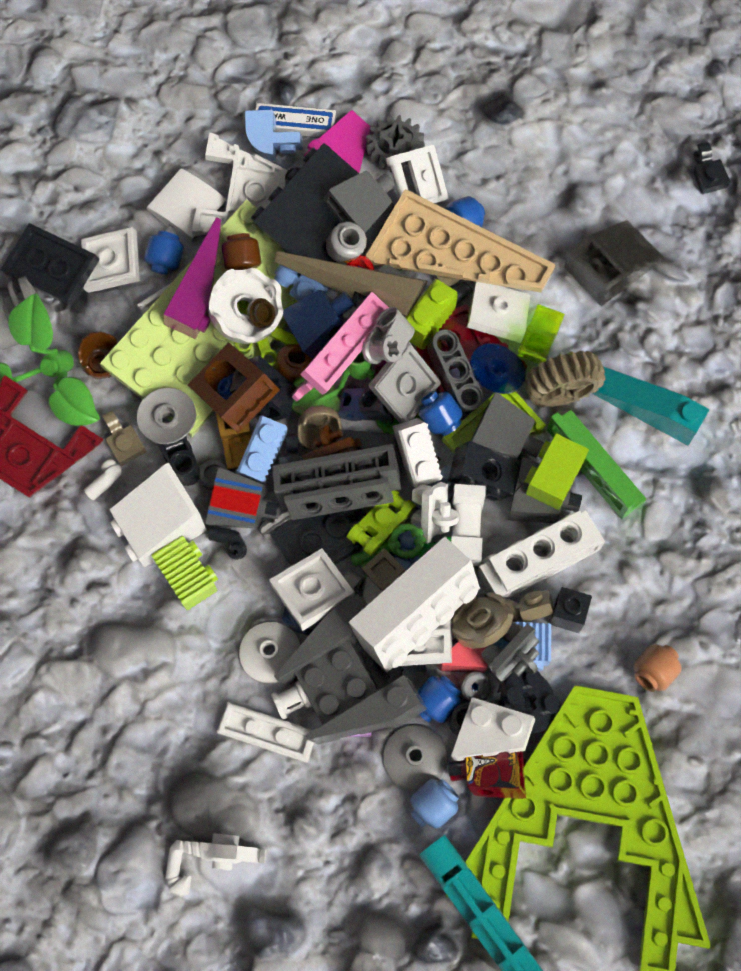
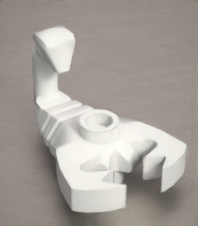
M213 833L212 843L176 840L169 849L165 876L167 884L171 886L169 893L175 896H185L190 891L191 876L179 877L183 852L193 854V856L207 861H213L212 868L232 870V864L241 861L265 863L267 850L238 846L239 836Z

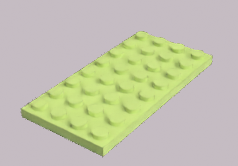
M247 199L221 227L213 287L227 271L224 266L222 244L228 241V236L234 234L249 233L250 237L255 238L259 243L262 261L261 265L256 269L270 279H274L276 276L275 270L279 263L274 261L277 251H285L261 230L258 229L254 234L249 231L253 223L250 218L258 208ZM190 262L101 361L100 366L141 399L161 388H175L186 393L193 401L196 409L195 424L188 434L193 438L215 411L188 384L228 342L234 346V341L228 340L221 335L213 326L212 321H210L205 333L200 331L196 340L164 325L163 314L191 264ZM292 284L288 288L280 285L282 308L286 307L290 301H297L289 294L294 286ZM282 320L277 326L284 330L288 324L286 320ZM267 336L268 341H269V344H270V346H271V344H272L276 339H274V338H272V337H270V336ZM238 343L240 348H248V344ZM252 343L251 350L244 355L246 358L250 359L261 356L256 343ZM168 416L167 419L172 421L173 417Z

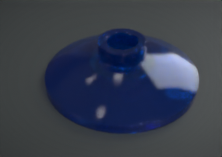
M484 344L475 349L471 355L470 366L473 376L486 389L499 394H509L517 391L523 385L526 377L525 367L521 359L510 349L498 344Z

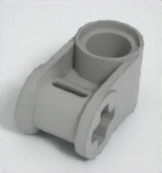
M396 307L387 308L378 316L376 324L363 344L362 353L369 364H378L382 360L391 363L398 361L409 340L414 335V327Z

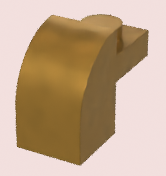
M216 413L227 469H237L252 436L250 422L237 433Z

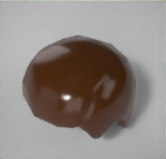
M102 331L93 332L81 340L78 348V361L88 376L99 380L112 377L111 374L100 366V363L118 344L113 335Z

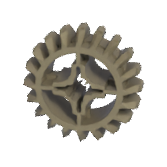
M580 350L576 353L570 351L568 354H559V356L554 358L550 357L549 360L540 362L539 366L533 367L531 372L526 375L525 388L533 405L542 408L546 406L552 408L554 406L571 404L572 402L580 401L584 397H589L591 393L597 392L598 388H601L606 380L605 370L597 354H593L590 351L584 352Z

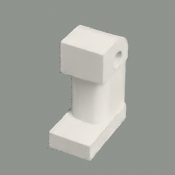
M455 484L452 509L458 512L459 520L456 525L452 526L451 542L472 561L473 566H480L483 539L480 538L481 513L485 500L486 486Z

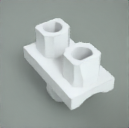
M439 482L433 487L421 484L412 491V501L422 505V509L413 514L411 524L419 529L422 528L423 536H425L427 541L425 543L427 544L431 542L434 536L449 532V526L456 525L459 520L458 512L450 509V503L447 502L448 484Z

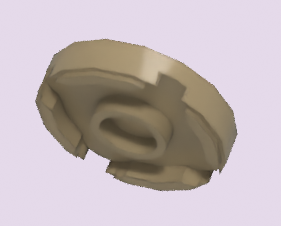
M483 593L485 597L478 599L475 596L472 601L462 604L455 611L451 620L453 624L451 630L456 640L462 646L472 649L484 648L497 642L506 634L512 624L513 613L507 600L500 594Z

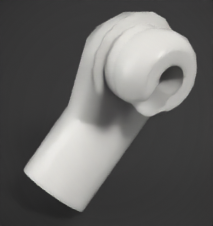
M106 460L101 466L103 473L84 488L85 493L90 499L95 500L120 477L121 466L117 465L115 460Z

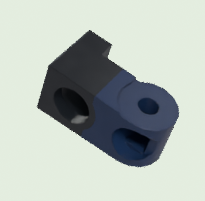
M369 387L346 389L343 391L338 410L339 417L356 422L361 420H380L382 423H393L394 416Z

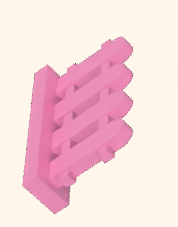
M373 292L363 300L300 374L305 380L292 393V398L295 401L300 400L313 388L324 395L362 351L363 344L376 324L378 316L389 308Z

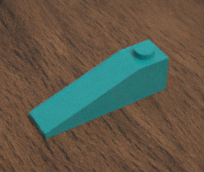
M603 366L606 380L603 382L604 385L598 388L597 392L592 393L593 395L688 446L708 414L709 408L682 394Z

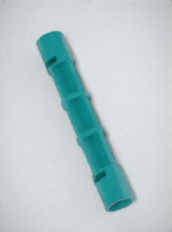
M443 835L419 854L422 861L501 971H543L446 835Z

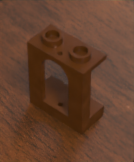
M229 342L188 384L237 433L280 391L263 371ZM235 369H237L247 380L225 400L217 393L218 384L223 378L235 373Z

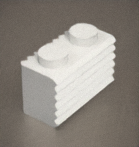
M418 418L393 426L408 481L415 488L421 484L427 485L440 481L443 477L440 474L441 470L438 468L440 466L437 463L438 459L435 457L437 453L433 451L435 449L432 446L433 441L430 440L432 436L428 434L430 431L427 429L428 424Z

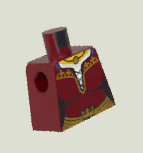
M522 751L513 753L500 752L497 755L483 757V755L465 757V760L452 761L448 764L450 780L452 782L467 780V787L474 796L526 798Z

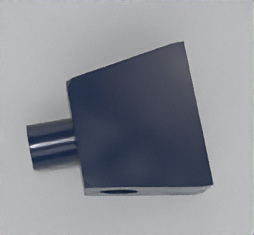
M317 290L284 309L283 317L303 352L314 359L345 323L346 320L343 314L355 306V303L345 291L332 299L323 290Z

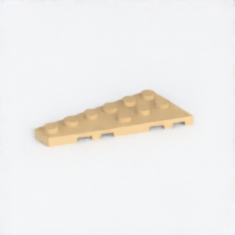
M407 189L403 191L366 254L373 265H390L396 269L542 293L556 266L554 263Z

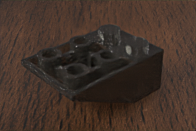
M625 220L589 235L568 251L564 268L602 307L665 258L628 220Z

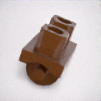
M325 425L319 429L320 437L313 439L315 447L324 445V447L302 455V458L307 460L357 451V448L362 447L360 438L353 440L352 437L336 442L337 439L343 437L341 429L332 431L328 425Z

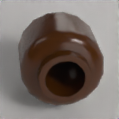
M249 233L230 235L227 237L228 241L222 244L224 266L227 271L230 269H256L261 265L259 243L255 238L250 237Z
M287 344L277 353L273 368L294 386H299L305 380L300 374L313 359L303 352L299 344Z

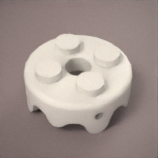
M255 268L245 270L230 269L226 271L214 285L208 299V312L213 326L228 340L242 344L256 343L269 336L279 324L284 311L281 303V287L279 283L274 279L268 278ZM256 298H264L274 306L275 318L268 326L256 328L250 324L247 315L239 312L237 303L241 300L250 303Z

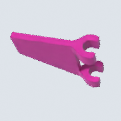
M351 110L320 138L311 141L307 146L309 150L304 154V157L313 147L318 150L325 143L359 173L367 146L366 136L370 135L371 126Z

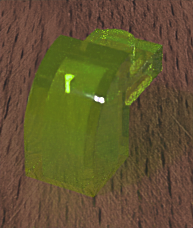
M538 304L531 323L527 326L517 356L537 364L547 361L565 314Z

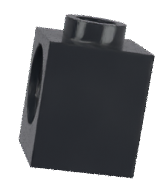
M561 587L556 597L554 614L551 615L549 624L579 633L585 625L592 596Z

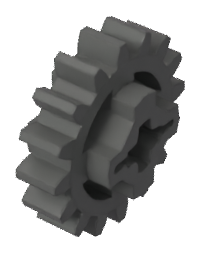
M398 115L396 120L393 121L390 116H387V122L383 123L381 120H377V128L370 127V135L366 136L367 155H371L372 163L379 161V169L382 170L387 166L386 158L425 147L424 133L419 132V124L411 126L410 118L403 122L401 115ZM408 161L401 163L403 172L404 166L408 165Z

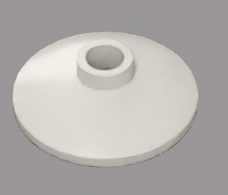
M265 622L258 624L246 633L239 649L241 665L245 672L258 682L266 684L278 683L279 681L275 679L274 675L298 649L300 642L296 634L281 623ZM266 646H274L275 652L272 655L264 654Z

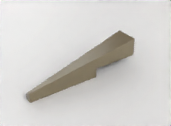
M281 251L276 252L274 260L340 293L345 291L351 298H353L356 292L366 297L373 292L389 308L396 307L401 314L406 316L414 303H417L428 282L423 279Z

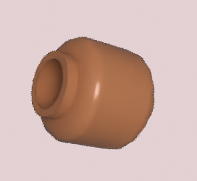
M649 645L633 665L636 681L648 691H665L682 670L681 663L678 660V653L668 645Z

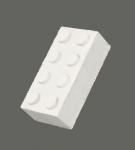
M444 537L348 622L362 648L386 673L392 668L400 666L407 658V654L416 646L423 645L429 639L431 632L440 624L444 625L450 621L454 612L462 604H467L475 598L480 587L472 561Z

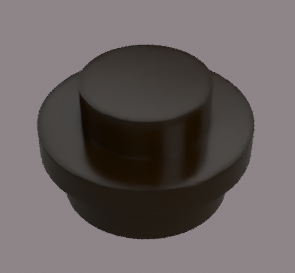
M264 298L252 300L247 308L248 321L256 328L268 326L275 318L274 306Z

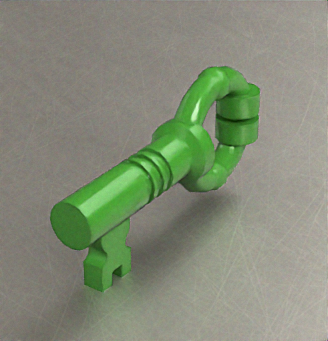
M400 524L394 529L388 542L384 543L372 556L364 551L351 555L352 564L355 567L359 565L364 567L384 548L390 554L397 555L400 558L413 559L422 551L424 543L427 542L425 536H423L424 532L422 528L419 529L413 524ZM410 531L412 538H416L413 540L416 546L413 550H401L400 542L397 540L401 533Z

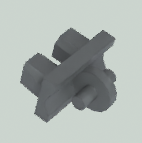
M512 622L510 628L502 637L509 644L503 650L491 644L481 654L485 663L490 667L494 678L501 684L511 673L519 677L524 670L531 674L538 670L533 660L539 655V652L535 649L539 640L534 635L535 629L528 623L522 627Z

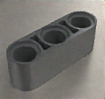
M440 330L427 343V353L444 391L452 395L461 408L463 415L468 414L481 405L483 393L456 334L451 330ZM440 339L447 343L448 352L441 351L438 348L437 340ZM450 366H454L459 370V379H455L450 375ZM462 393L470 395L472 399L471 406H467L462 402Z

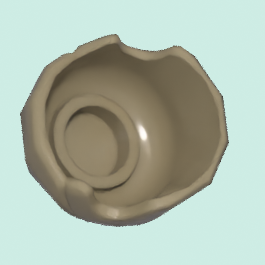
M324 405L312 406L300 415L297 423L298 439L305 449L314 451L324 447V445L315 447L313 439L320 437V427L328 425L332 431L342 430L341 417H339V414L334 409Z

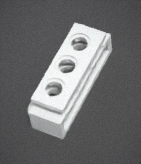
M581 511L572 512L563 517L559 522L539 529L534 535L514 542L498 554L494 553L481 561L482 565L479 566L477 575L488 593L500 594L503 598L509 599L596 553L602 548L605 540L586 511L582 513ZM563 536L569 538L572 541V543H567L563 541L561 537ZM540 550L546 556L539 557L534 553V551ZM514 564L518 566L520 570L512 571L507 567V565Z

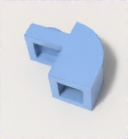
M273 110L245 111L246 134L252 148L259 156L269 161H276L277 150H280L282 154H294L296 150H303V139L300 132H276V118Z

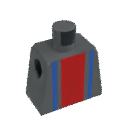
M218 467L205 524L216 527L259 528L262 516L278 519L281 506L279 501L266 499L268 494L267 486Z

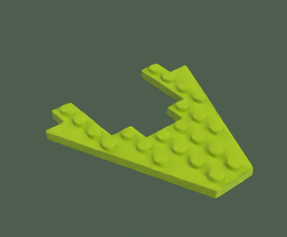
M575 685L524 766L526 798H504L465 863L506 920L509 921L520 842L552 848L557 815L620 827L616 861L649 867L638 971H675L678 943L710 949V941L639 698ZM472 931L471 938L478 939Z

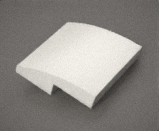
M180 169L146 209L167 227L169 225L173 226L192 242L196 237L192 235L196 208L218 211L227 199L196 176Z

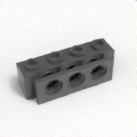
M393 444L272 466L274 492L282 510H288L292 520L393 503L392 491L401 489L399 467ZM364 465H373V467L360 468ZM335 470L344 471V472L335 473V474H334V473H331L332 471H335ZM303 476H313V478H309V479H302L301 477H303ZM376 491V496L372 498H366V494H364ZM345 497L346 502L336 503L335 498ZM316 502V507L306 508L307 503Z

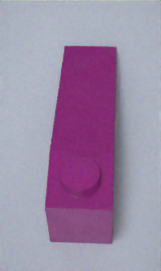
M217 217L163 314L164 325L195 340L200 331L205 333L211 321L208 312V299L213 289L221 235V219Z

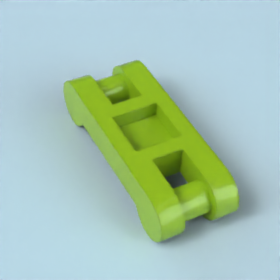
M397 490L392 491L393 503L376 505L359 523L353 526L347 535L350 541L353 543L357 541L364 547L363 551L370 556L388 540L394 529L403 524L417 506L410 500L405 501L399 496L400 492ZM391 505L399 510L397 514L389 509Z

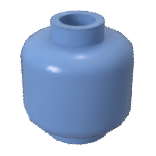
M429 779L411 796L410 802L414 809L411 815L422 827L428 824L432 828H441L457 813V800L459 796L444 779L439 781Z

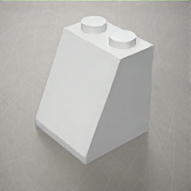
M169 463L163 465L110 509L115 518L110 521L118 537L125 535L129 544L124 546L133 562L139 559L143 567L155 562L151 556L152 554L182 535L189 542L207 531L197 508Z

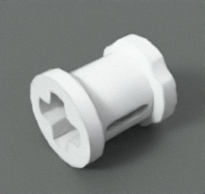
M299 681L295 683V687L280 694L276 692L271 694L282 720L287 718V714L304 706L306 708L311 707Z

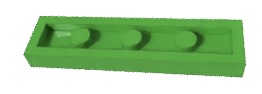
M572 410L562 416L559 412L551 416L547 431L553 438L557 433L589 449L580 471L621 520L645 503L646 497Z

